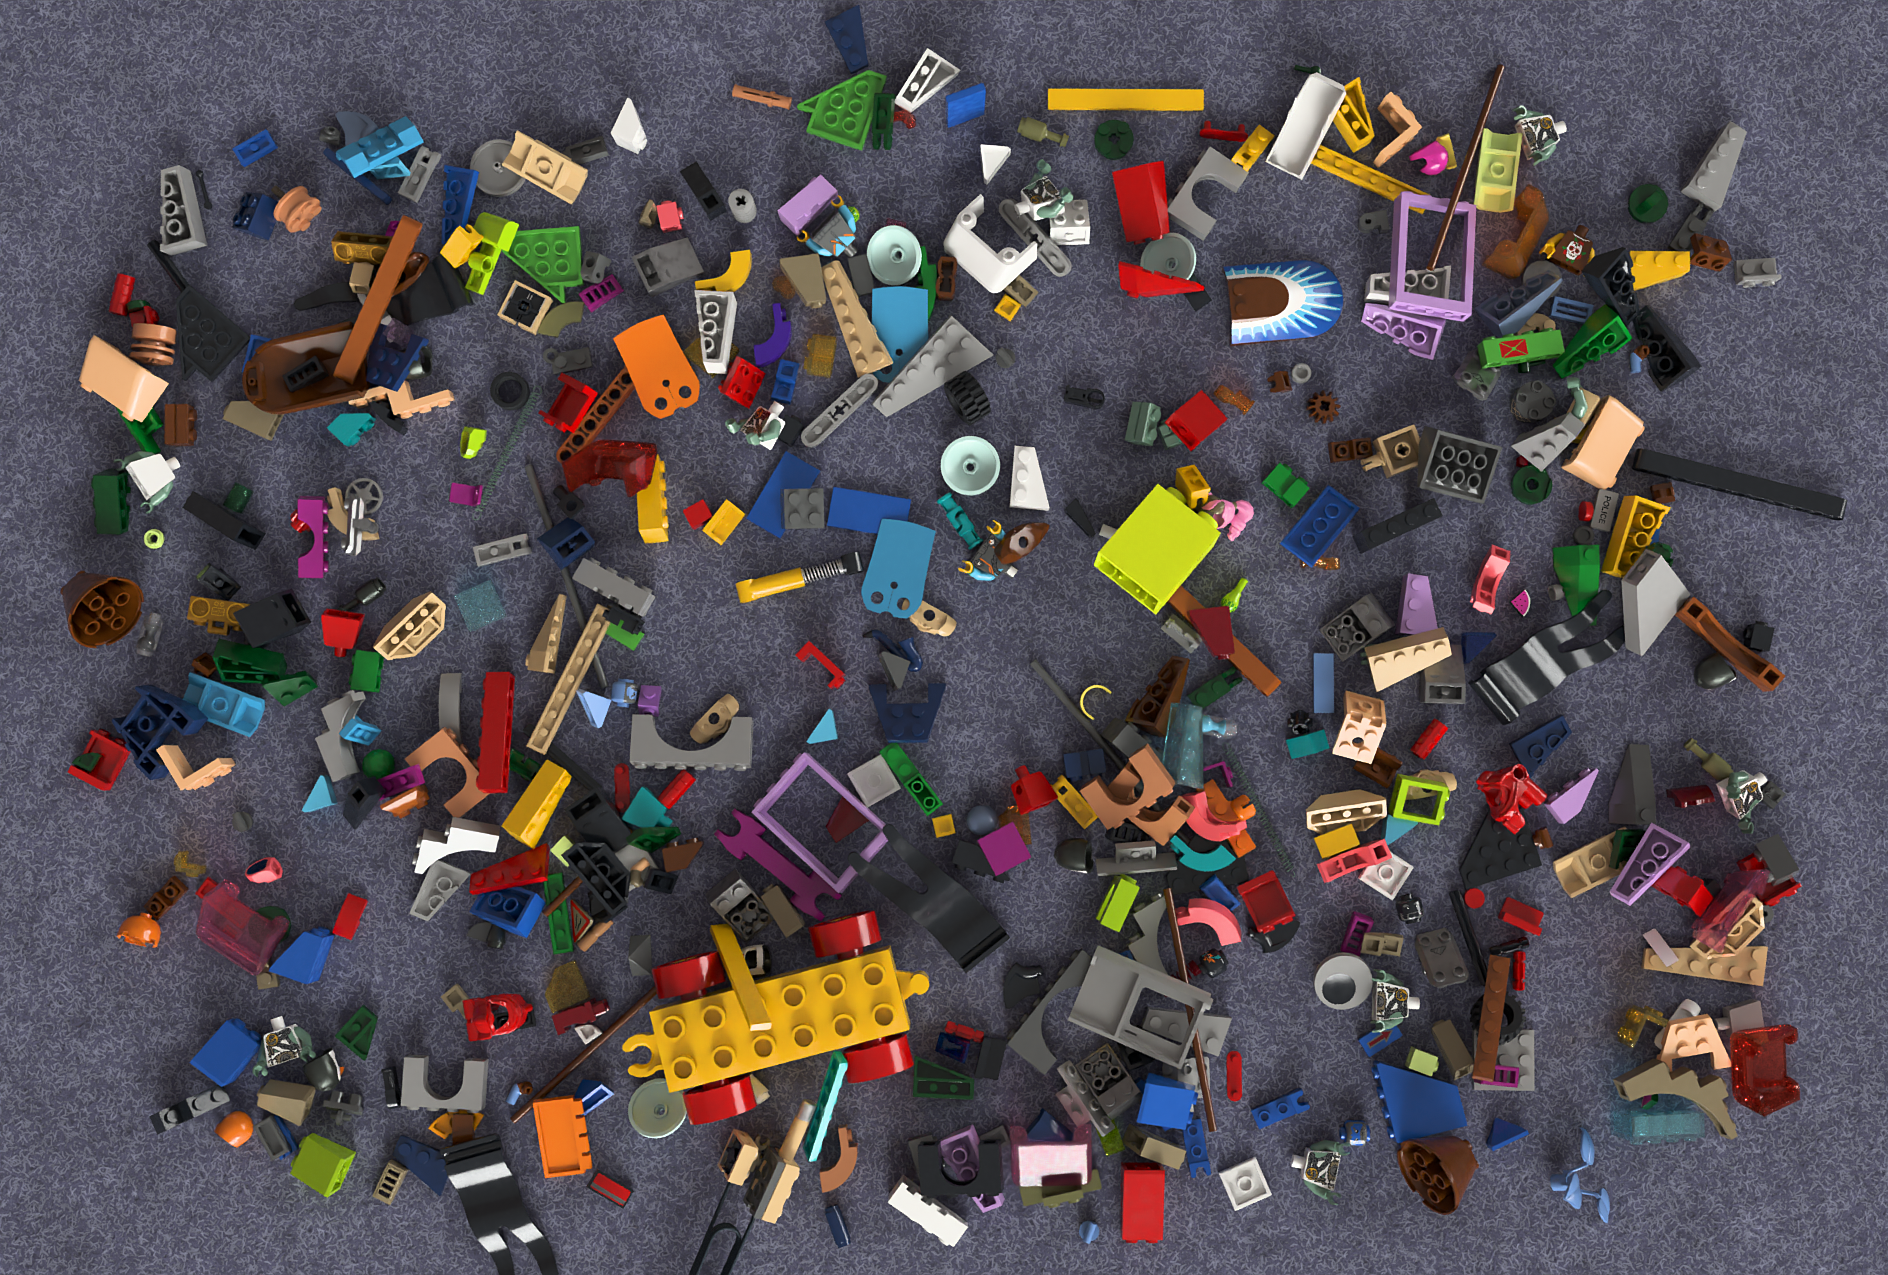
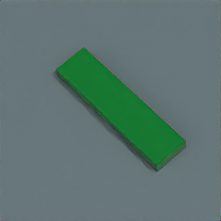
M563 872L548 874V881L543 882L546 906L565 889ZM566 898L548 916L553 955L574 951Z

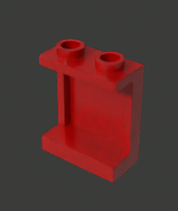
M561 372L558 380L565 384L549 412L545 413L540 410L538 414L544 417L543 421L551 426L556 424L555 428L565 433L568 430L575 433L598 393L586 384Z
M1201 390L1176 410L1165 423L1186 447L1192 451L1228 418Z
M808 641L795 656L802 662H805L812 654L835 676L827 686L831 689L834 687L838 689L846 681L844 679L846 675L816 646Z
M99 728V730H91L89 732L92 737L83 754L94 752L102 755L93 771L90 773L76 765H71L68 773L105 791L112 788L131 751H128L125 747L127 743L124 739L118 737L114 739L110 736V732Z
M1754 853L1736 862L1756 898L1763 905L1774 906L1780 902L1779 899L1784 896L1794 895L1798 892L1797 889L1802 887L1800 882H1796L1794 878L1774 887L1771 882L1767 883L1762 875L1764 864L1762 861H1757Z
M1273 870L1237 887L1258 932L1268 933L1275 929V925L1279 923L1285 925L1293 921L1292 917L1296 916Z

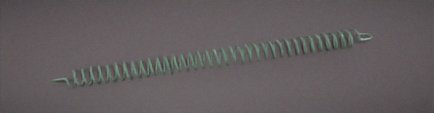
M520 425V426H517V427H516L517 429H514V431L517 432L516 430L519 429L518 427H521V428H524V427L521 426V425Z
M1270 829L1272 830L1271 832L1274 833L1272 836L1275 837L1274 835L1276 834V832H1273L1274 829ZM1287 856L1285 859L1288 860V861H1287L1288 863H1290L1288 866H1289V867H1292V866H1290V865H1291V862H1289L1290 859H1287V858H1288V856Z

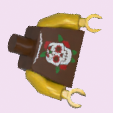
M1578 225L1575 232L1568 230L1565 233H1558L1551 237L1539 251L1540 254L1542 252L1547 254L1545 260L1577 276L1582 274V270L1595 256L1594 249L1592 248L1593 242L1585 238L1589 229L1583 225Z

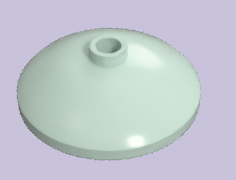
M896 225L886 226L872 236L867 249V258L870 270L878 280L888 285L905 284L917 274L920 268L921 248L916 237L908 229ZM899 252L902 253V257H901V258H900L899 255H898Z
M1178 233L1163 234V239L1151 241L1146 246L1141 257L1140 266L1143 269L1152 271V274L1155 270L1169 275V278L1176 276L1189 280L1195 269L1196 253L1192 243L1186 237Z
M965 436L956 439L945 449L941 459V473L945 482L951 489L963 495H978L987 491L996 482L1000 471V460L995 448L988 441L976 436ZM972 464L974 466V469L972 471H968L966 468L967 465Z
M665 1078L653 1079L642 1084L632 1095L628 1106V1116L633 1128L639 1134L648 1138H661L673 1133L683 1123L687 1114L682 1095L684 1091L679 1090L669 1093ZM661 1110H665L663 1115H659Z

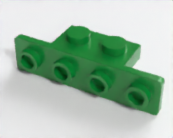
M116 407L140 449L144 452L160 453L161 450L152 434L163 423L154 408L152 407L143 422H140L136 419L133 421L128 420L122 416L123 411Z

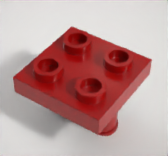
M736 356L734 363L731 362L728 365L731 368L728 367L726 380L720 382L723 386L719 385L718 389L722 394L749 409L766 373L745 359Z

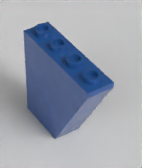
M1378 1060L1373 1061L1374 1067H1371L1374 1079L1378 1080L1379 1087H1376L1379 1099H1383L1384 1106L1381 1109L1384 1118L1388 1119L1389 1126L1386 1128L1390 1139L1393 1138L1396 1143H1401L1407 1139L1421 1138L1468 1126L1458 1087L1455 1084Z

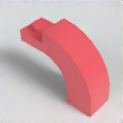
M1491 545L1481 564L1470 597V602L1473 603L1474 608L1492 614L1495 609L1496 591L1501 577L1510 563V551L1495 545Z
M1205 791L1181 795L1182 798L1195 807L1190 817L1186 820L1187 824L1203 838L1211 841H1223L1231 836L1239 835L1241 830L1247 828L1246 820L1222 821L1216 818L1208 807Z
M1380 839L1331 856L1329 859L1318 863L1317 866L1324 883H1327L1357 869L1382 863L1392 858L1385 839Z
M1194 898L1189 899L1188 907H1178L1175 909L1178 926L1194 922L1206 923L1217 932L1221 946L1241 942L1239 923L1234 914L1224 905L1210 899Z

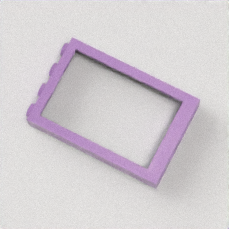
M1411 191L1401 192L1396 197L1393 213L1388 309L1464 322L1472 315L1476 205L1461 201L1457 203L1454 212L1455 215L1464 216L1461 300L1456 301L1404 292L1409 206L1446 213L1450 199L1435 198L1427 194L1418 195Z
M800 753L793 760L794 764L790 769L786 768L779 776L781 779L777 784L773 783L766 792L768 794L763 799L757 800L753 805L755 809L752 813L838 893H843L859 875L850 865L839 878L836 877L767 811L809 765L880 830L860 853L868 862L888 842L882 831L886 824L810 754Z

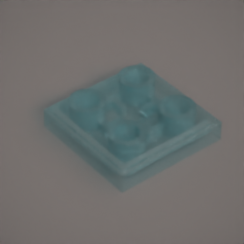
M492 580L454 595L469 632L507 617Z

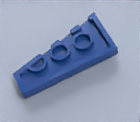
M444 165V172L447 173V178L444 181L443 188L446 190V200L443 201L445 218L442 219L441 244L443 245L447 243L457 227L461 226L466 231L465 227L468 222L477 184L478 171Z

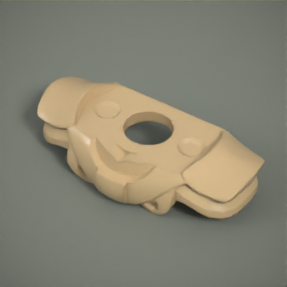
M907 598L903 602L902 610H906L910 605ZM924 601L921 602L918 610L909 617L910 622L914 623L918 627L917 629L934 635L937 633L942 636H949L957 624L948 614ZM925 611H933L935 618L932 621L925 620L923 616Z
M726 694L718 700L690 731L691 737L696 742L702 744L707 743L711 738L715 739L717 736L725 733L729 729L732 717L739 710V704L736 699L730 694ZM712 713H717L720 717L717 724L709 722V716Z
M1423 769L1414 775H1410L1444 782L1449 787L1450 792L1455 790L1457 786L1455 776L1448 772ZM1409 785L1405 800L1435 796L1438 794V791L1432 790L1426 793L1421 787Z

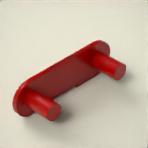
M1205 121L1204 128L1200 130L1202 138L1244 142L1248 139V134L1245 133V125L1243 124L1238 125V131H1224L1212 129L1211 122Z
M619 763L614 768L615 807L619 812L624 813L630 806L629 768L626 764Z
M1231 1051L1227 1054L1226 1058L1227 1096L1231 1101H1238L1242 1097V1057L1239 1052Z

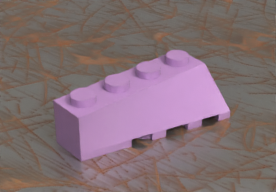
M973 1124L954 1131L939 1140L941 1141L943 1159L951 1166L960 1181L970 1180L979 1173L978 1144L980 1139ZM1002 1193L994 1197H989L987 1194H979L977 1197H972L983 1213L1002 1206L1005 1199Z

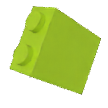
M311 1133L300 1142L299 1148L301 1150L299 1155H296L291 1162V1167L293 1168L290 1174L328 1198L340 1189L356 1152L315 1133Z

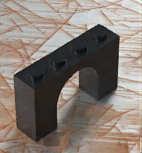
M1435 498L1371 526L1352 537L1360 554L1413 529L1430 523L1443 515Z
M1001 1139L980 1140L978 1144L979 1173L974 1178L966 1181L956 1180L946 1173L942 1164L941 1141H921L918 1145L921 1195H927V1198H937L939 1195H947L949 1198L958 1197L959 1194H967V1197H977L979 1194H987L989 1197L998 1196L1004 1189Z

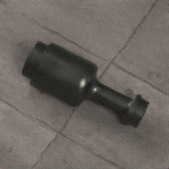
M378 577L370 579L355 590L356 597L344 606L340 604L336 610L350 612L359 604L368 606L384 595V591L387 588Z

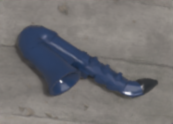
M877 629L862 635L863 638L875 637L891 654L910 661L908 667L910 672H917L922 668L923 661L914 646V636L898 642L902 647L900 649L896 643H892V640L887 638V635L882 634Z

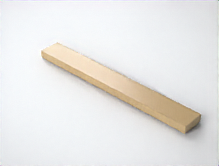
M598 603L526 745L543 755L546 754L576 694V690H578L610 625V622L602 617L604 611H609L610 609Z

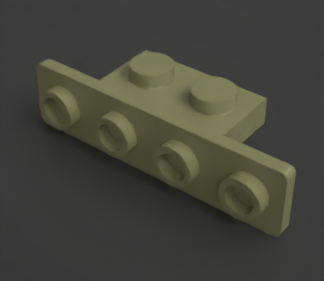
M1095 1168L1021 1185L1019 1188L1024 1206L1043 1202L1044 1207L1055 1208L1060 1206L1062 1202H1079L1080 1198H1084L1083 1193L1099 1190L1102 1186L1098 1169Z

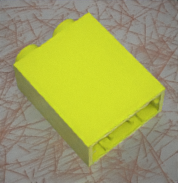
M1159 484L1154 487L1101 548L1094 563L1097 569L1154 614L1159 612L1214 547L1221 534L1216 529L1218 524L1212 516L1203 511L1196 514L1185 505L1187 502L1186 498L1180 491L1173 487H1168L1165 490Z

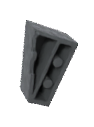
M1115 717L1100 734L1127 758L1130 757L1131 753L1148 743L1164 767L1169 763L1164 758L1166 754L1158 747L1153 748L1150 745L1152 741L1144 734L1140 736L1137 733L1139 729L1131 722L1127 724Z

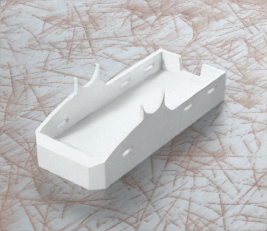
M1319 73L1310 74L1297 98H1295L1294 104L1288 112L1287 120L1265 162L1302 180L1346 95L1345 87Z

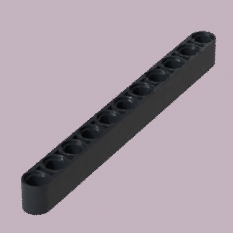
M1636 449L1632 469L1635 471L1832 520L1841 521L1844 519L1848 502L1844 498L1647 449Z

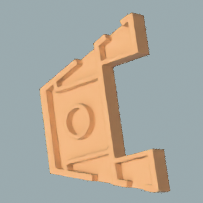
M1708 1014L1667 1022L1661 1042L1662 1049L1656 1059L1665 1062L1670 1072H1672V1059L1709 1052L1711 1066L1714 1070L1732 1067L1728 1054Z

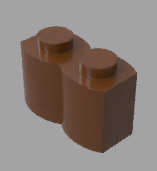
M941 256L938 261L936 296L939 301L952 302L954 299L955 279L957 276V261L955 257Z

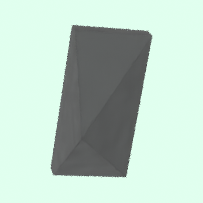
M885 651L878 655L879 661L893 691H896L902 687L910 661Z
M651 935L630 936L628 959L632 976L652 975Z

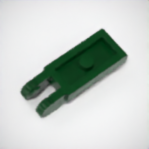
M893 93L874 94L872 120L873 149L878 150L881 147L882 138L880 134H884V149L890 150L892 147L893 138L891 134H893L895 94Z
M1234 666L1187 695L1197 712L1231 691V688L1243 681L1242 677H1238L1228 685L1224 680L1225 677L1235 673L1236 668Z

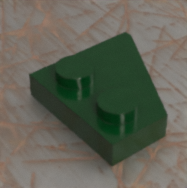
M306 670L291 675H281L279 680L269 682L268 679L261 680L262 686L284 707L318 687L316 680Z
M641 827L627 836L626 840L628 845L653 853L679 836L681 832L679 827Z
M1616 830L1609 862L1610 868L1618 869L1620 868L1619 863L1622 861L1628 862L1646 830Z
M362 1005L337 1032L335 1037L365 1061L369 1053L378 1016L365 1005Z

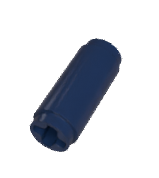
M838 1204L826 1207L824 1209L825 1216L835 1244L838 1248L849 1245L851 1237L840 1207H838Z

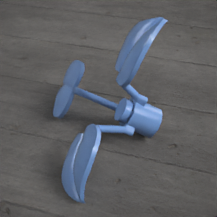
M1580 1128L1582 1131L1580 1151L1584 1162L1582 1165L1572 1169L1563 1170V1174H1552L1550 1178L1551 1188L1553 1191H1566L1563 1200L1569 1202L1575 1209H1580L1582 1194L1595 1196L1598 1200L1597 1208L1599 1215L1605 1223H1608L1610 1201L1607 1191L1604 1188H1600L1599 1193L1580 1189L1578 1175L1573 1173L1587 1167L1588 1164L1593 1165L1595 1150L1593 1141L1589 1133L1584 1128Z

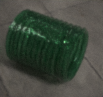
M234 482L223 505L237 513L243 514L242 512H244L254 491Z

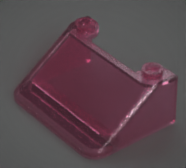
M1758 869L1735 871L1733 874L1729 872L1724 879V887L1701 919L1697 918L1691 927L1694 929L1692 937L1722 954L1729 933L1756 894L1761 896L1764 894L1770 871Z
M225 879L204 895L196 934L209 947L249 974L256 976L264 969L288 930L290 921L284 916H276L272 922L239 901L237 899L240 893L239 887Z
M1091 1123L1081 1124L1075 1129L1074 1141L1028 1142L1027 1132L1023 1127L1010 1125L1011 1173L1014 1184L1020 1187L1086 1185L1091 1181Z

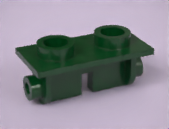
M510 748L509 770L515 771L523 779L532 782L540 770L541 764L529 757L524 763L522 760L525 755L515 748Z

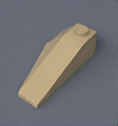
M558 595L530 650V654H527V670L555 674L567 596Z

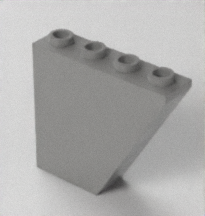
M1645 549L1621 580L1626 649L1640 656L1644 655L1690 596L1689 591L1662 555Z

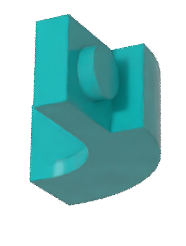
M1175 834L1168 840L1171 842L1169 847L1177 854L1182 853L1177 860L1185 866L1198 871L1219 870L1228 866L1236 859L1220 844L1210 852L1196 853Z

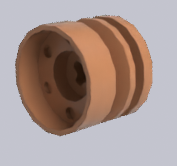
M133 324L131 338L141 343L130 346L132 350L137 352H131L129 358L152 366L172 365L174 359L169 356L174 355L175 351L167 348L166 345L176 344L177 331L170 327L155 324Z

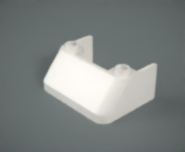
M980 194L958 214L944 240V251L950 257H955L957 263L988 291L998 293L1037 259V243L1033 241L1021 253L1010 247L1002 249L998 254L971 231L976 225V219L984 213V199Z

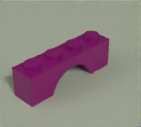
M299 496L298 519L308 524L314 533L313 547L309 551L300 554L298 558V578H323L325 572L329 571V561H325V553L329 551V542L325 541V534H328L329 524L325 522V514H328V502H325V497Z

